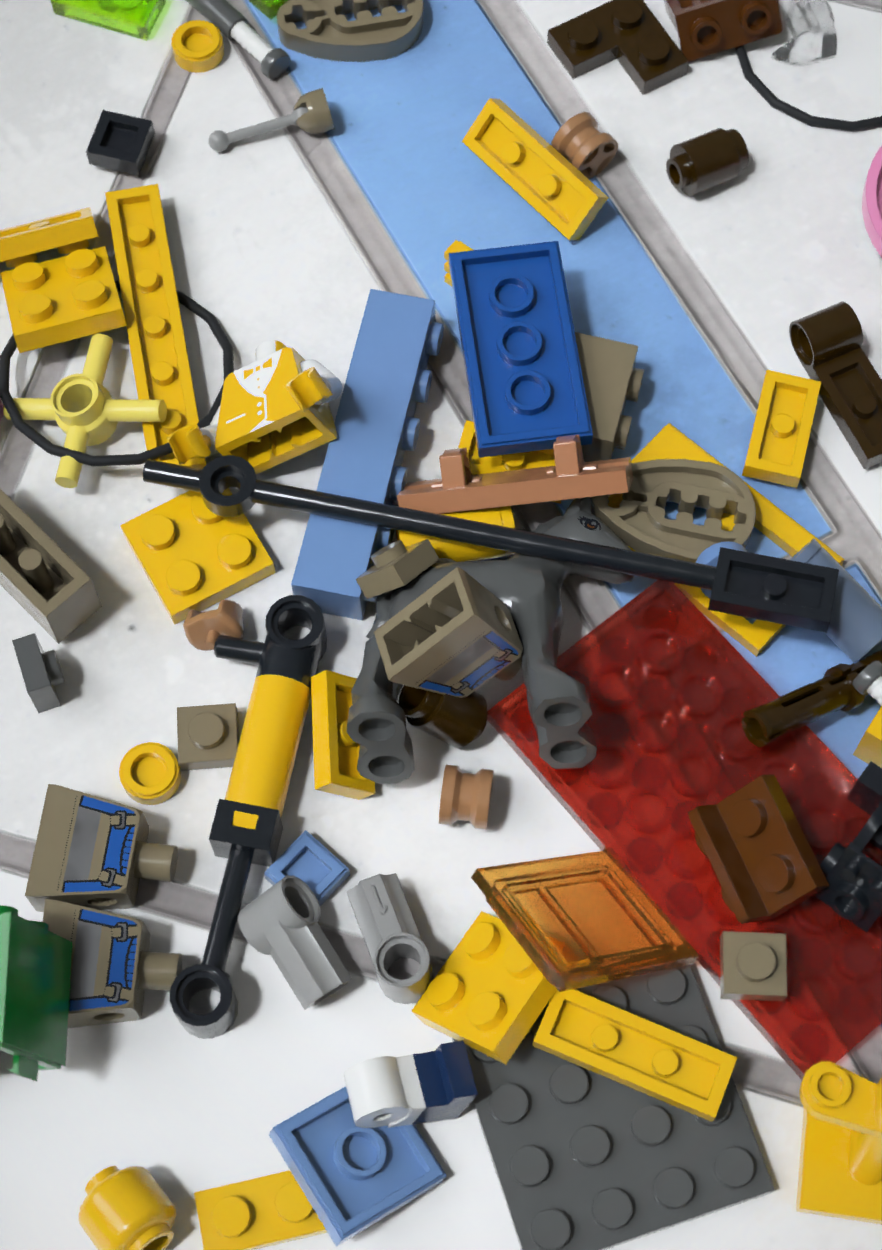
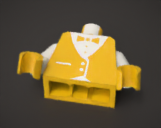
M276 340L265 341L256 348L255 362L230 373L224 380L221 404L210 425L201 429L198 424L184 426L171 433L167 440L180 465L196 456L198 458H205L219 452L222 456L233 455L245 459L252 465L257 475L337 439V431L328 402L340 396L342 384L338 377L317 360H305L294 348L286 347L282 342Z

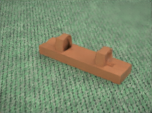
M580 435L557 437V441L553 443L555 466L472 475L467 448L445 450L443 455L439 457L442 479L408 482L404 486V490L400 491L397 495L399 507L441 514L628 493L633 482L631 457L584 462Z

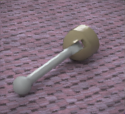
M320 88L300 96L292 114L229 133L217 130L210 134L208 141L214 151L221 152L228 147L229 143L296 124L300 129L309 134H319L333 130L334 124L324 90Z

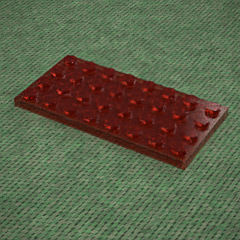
M657 580L557 658L558 669L586 687L592 715L585 723L593 729L597 751L594 760L583 768L554 769L539 757L538 736L528 709L525 683L487 711V720L719 986L720 936L723 931L786 934V999L784 1001L731 1000L802 1080L806 1071L816 1063L831 1061L836 1064L882 1024V918L878 917L866 933L849 920L839 916L831 907L813 895L774 919L740 923L724 902L721 893L722 886L708 857L703 854L696 843L695 829L688 817V812L697 806L716 805L759 776L775 774L819 865L837 841L847 848L850 842L854 841L871 815L846 799L858 779L807 725L787 733L762 747H757L748 740L741 723L742 718L745 717L743 713L771 702L780 696L674 583ZM868 842L862 853L882 866V851Z

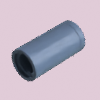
M813 538L790 560L839 569L831 620L827 633H824L853 662H856L882 640V607Z

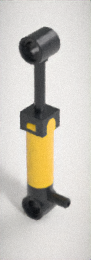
M302 595L283 597L270 607L266 615L265 627L267 635L265 643L226 635L218 636L215 641L214 654L217 658L259 666L225 800L219 799L209 838L215 856L227 858L228 862L202 964L185 969L176 977L171 988L170 1001L176 1016L191 1035L201 1039H214L224 1035L234 1026L239 1015V1000L230 981L231 975L226 972L238 923V915L242 907L252 864L270 867L276 861L284 829L281 819L311 699V676L317 674L319 661L327 650V635L322 611L312 599ZM294 626H303L311 630L306 637L299 640H290L283 636L289 628ZM214 989L221 993L219 1006L212 1013L197 1015L190 1011L192 998L199 991Z

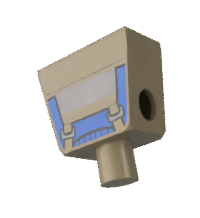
M459 567L448 573L374 631L389 681L442 695L448 694L459 698L467 697L493 677L503 681L512 679L518 673L522 664L521 654L523 647L509 609L500 599Z
M48 784L25 897L37 912H44L45 899L58 900L97 910L129 909L134 907L136 903L140 878L166 882L173 881L177 867L178 848L175 845L147 842L149 825L143 812L134 807L60 785Z
M45 899L42 922L49 925V931L72 942L68 1028L136 1021L141 1019L145 989L171 991L176 977L182 973L181 953L149 952L150 932L144 921L67 902Z

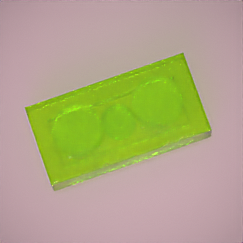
M51 0L53 12L56 15L146 41L166 3V0Z

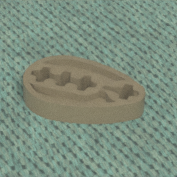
M289 0L279 8L277 13L279 39L286 48L314 58L347 62H365L393 58L407 51L418 40L423 29V0ZM403 5L406 12L397 13L395 6ZM378 9L381 16L372 17V13L369 10ZM353 13L356 20L347 21L345 14ZM304 21L307 28L297 29L295 23Z
M656 459L631 463L633 482L629 492L623 493V500L619 508L608 506L610 495L591 497L592 514L599 517L630 548L641 553L696 563L697 558L706 548L719 542H736L746 548L756 517L753 496L745 482L737 474L718 464L687 459ZM667 502L678 503L676 520L664 517ZM695 507L706 509L707 519L704 525L693 523L692 514L695 511ZM723 513L734 515L735 525L732 531L721 529Z

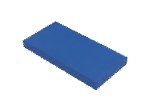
M551 241L449 253L450 274L479 458L553 449V443L557 441V437L579 434L581 445L592 444L593 432L559 242Z

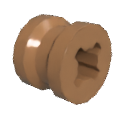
M589 112L576 114L567 120L557 131L551 143V146L568 159L588 179L603 171L612 161L618 150L617 141L609 133H601L598 130V122Z
M446 764L440 799L439 824L452 825L457 820L469 821L474 828L487 830L494 770L481 769L476 774L464 773L459 766Z

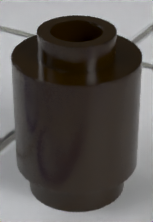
M717 128L674 145L670 150V159L666 162L667 175L676 189H681L685 194L693 196L737 178L740 171L748 166V149L743 137L737 130Z
M406 685L402 687L398 704L404 710L407 721L412 726L456 748L468 745L483 733L487 724V702L478 692L474 691L467 697L459 698Z

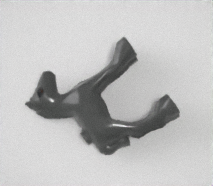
M591 497L574 499L564 516L558 515L544 524H539L536 530L532 531L631 550L599 517L592 514ZM515 553L506 560L456 562L448 558H439L438 561L405 586L377 595L376 617L371 630L366 636L369 640L365 643L361 672L351 690L352 706L349 708L347 721L348 735L354 742L360 744L357 770L362 777L378 784L399 783L410 778L415 770L412 739L406 729V715L397 703L398 695L403 685L388 680L374 631L456 567L466 571L500 599L511 613L523 647L521 654L523 678L527 688L529 713L538 736L539 757L554 769L583 768L596 758L597 746L593 729L585 723L592 715L586 687L557 667L559 642L564 625L561 587L566 577L571 575H581L614 584L632 582L635 575Z

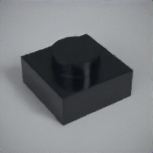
M102 110L86 150L89 164L139 175L155 135L153 121Z

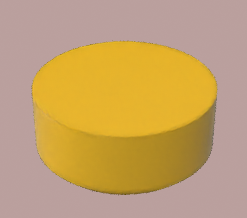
M192 20L179 26L173 33L171 43L176 63L184 70L193 73L207 72L215 68L222 61L224 56L222 34L214 24L204 20Z
M147 742L133 747L125 754L120 764L119 777L126 793L131 799L144 805H156L167 801L175 794L181 782V769L176 756L169 748L159 743Z

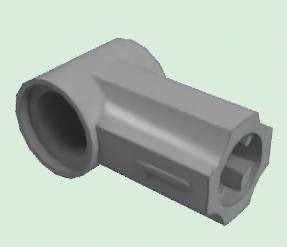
M396 873L389 875L377 874L361 880L358 885L347 891V896L374 965L380 988L386 997L396 1003H415L419 1001L434 977L429 951L422 941ZM401 958H411L420 964V968L409 979L399 980L388 975V970L392 963Z
M287 875L241 909L238 915V922L249 944L258 952L272 956L303 1009L306 1010L343 988L352 978L317 923L320 920L321 909L315 894L301 879L293 875Z

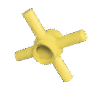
M100 333L93 334L91 337L82 374H73L62 379L54 387L51 398H12L23 420L56 421L61 430L67 434L63 447L86 453L87 446L98 445L108 440L115 432L118 422H164L167 416V407L164 400L112 398L108 390L102 385L113 340L111 337ZM3 404V413H4V416H5V418H6L7 420H11V418H10V416H9V414H8V412H7V410H6V408H5V406H4V404ZM71 456L61 457L55 482L65 488L77 487L83 464Z

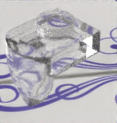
M790 0L785 22L793 38L780 46L772 54L771 58L781 64L790 66H808L834 58L837 55V36L834 16L829 3L822 0Z

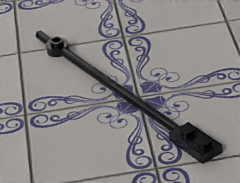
M233 455L215 458L203 469L147 459L143 469L144 482L201 492L206 507L216 515L223 517L241 515L250 510L255 503L709 589L712 592L708 610L826 633L831 620L839 569L720 547L717 567L261 481L257 480L255 470L248 461ZM235 487L240 489L236 494L230 496L222 495V492L227 488Z

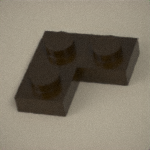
M611 0L548 30L547 44L572 79L615 59L618 60L642 95L687 75L689 61L643 0Z

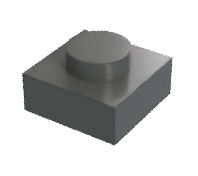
M35 633L12 640L27 693L38 713L61 706L55 686L65 683L55 650L44 652Z

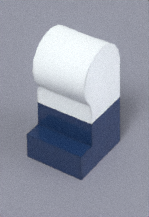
M464 1040L440 1044L435 1051L400 1057L382 1056L367 1059L349 1067L343 1075L354 1123L360 1128L381 1126L391 1128L458 1118L478 1095Z

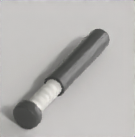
M186 0L228 39L236 40L237 43L241 44L248 53L258 60L261 64V71L266 77L273 80L281 77L290 65L289 55L281 48L273 49L259 34L250 28L248 20L227 0Z

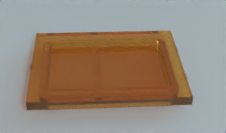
M612 850L477 868L471 876L472 880L486 896V901L548 982L554 985L559 992L691 965L699 956Z

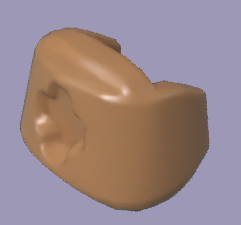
M222 599L216 610L206 612L190 610L183 623L188 641L198 650L208 651L214 650L215 641L220 635L242 638L244 632L242 607L234 601Z

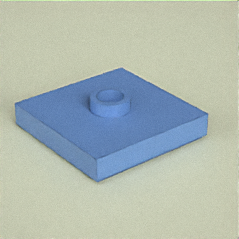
M346 1086L274 1126L268 1134L336 1247L437 1186L447 1177L414 1124L388 1128V1126L374 1128L357 1127L354 1123Z

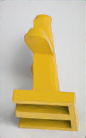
M831 1061L816 1063L806 1071L799 1089L804 1111L796 1212L882 1224V1077L876 1084Z

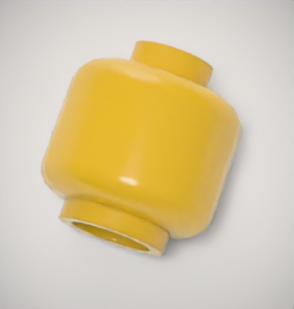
M110 1166L101 1170L87 1183L85 1187L87 1196L80 1206L78 1221L98 1250H165L174 1236L171 1228L175 1223L176 1208L147 1169L141 1166H130L119 1170L117 1166Z

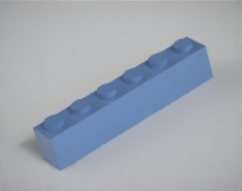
M370 289L334 423L337 439L329 442L316 491L392 505L393 499L397 500L399 492L404 490L408 477V468L402 467L405 450L415 451L420 430V419L414 418L417 403H427L431 388L432 371L426 370L429 355H439L443 339L444 324L436 322L435 300ZM310 513L291 583L293 595H302L312 599L320 607L322 613L363 621L367 601L376 602L377 596L366 599L356 578L375 565L371 556L392 543L395 529Z

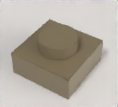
M429 539L408 547L404 546L402 540H398L374 553L371 559L375 565L356 578V581L366 599L405 586L438 561L439 557Z
M236 703L177 707L178 764L181 771L233 767L239 745Z
M723 931L720 936L721 999L784 1001L787 997L786 934Z

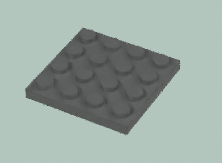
M684 948L567 986L722 1051ZM548 1004L506 1065L465 1045L478 1093L472 1102L521 1250H606L762 1197L775 1190L732 1075L717 1115L713 1122H710L533 1047L534 1038Z

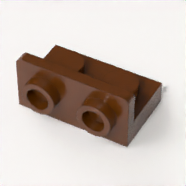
M664 0L666 13L678 34L681 52L689 62L780 34L783 30L778 0Z
M775 774L759 776L716 805L697 806L688 812V817L695 829L696 843L703 854L708 857L722 886L721 893L724 902L740 923L774 919L830 886Z

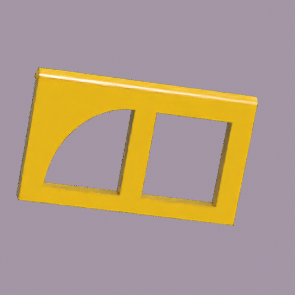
M671 423L664 426L631 460V463L656 459H687L710 462L727 468ZM745 482L755 502L756 517L754 527L792 557L814 538L843 566L844 558ZM623 493L610 495L608 506L619 508L623 500ZM723 513L721 518L722 530H733L735 525L734 515ZM663 581L756 657L786 626L785 624L756 619L751 624L743 616L708 610L710 598L702 592L701 588Z

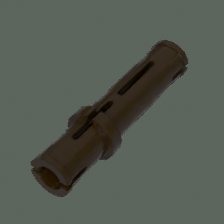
M882 650L851 665L841 663L827 669L823 678L782 695L771 702L745 711L743 713L745 717L742 718L741 723L746 737L755 746L762 747L838 710L847 712L861 706L864 698L870 694H860L852 683L857 675L874 661L882 663Z

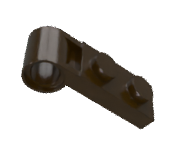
M841 301L791 322L789 335L792 347L810 379L821 382L819 396L864 469L881 463L882 380L861 348L863 333L856 313L848 303Z

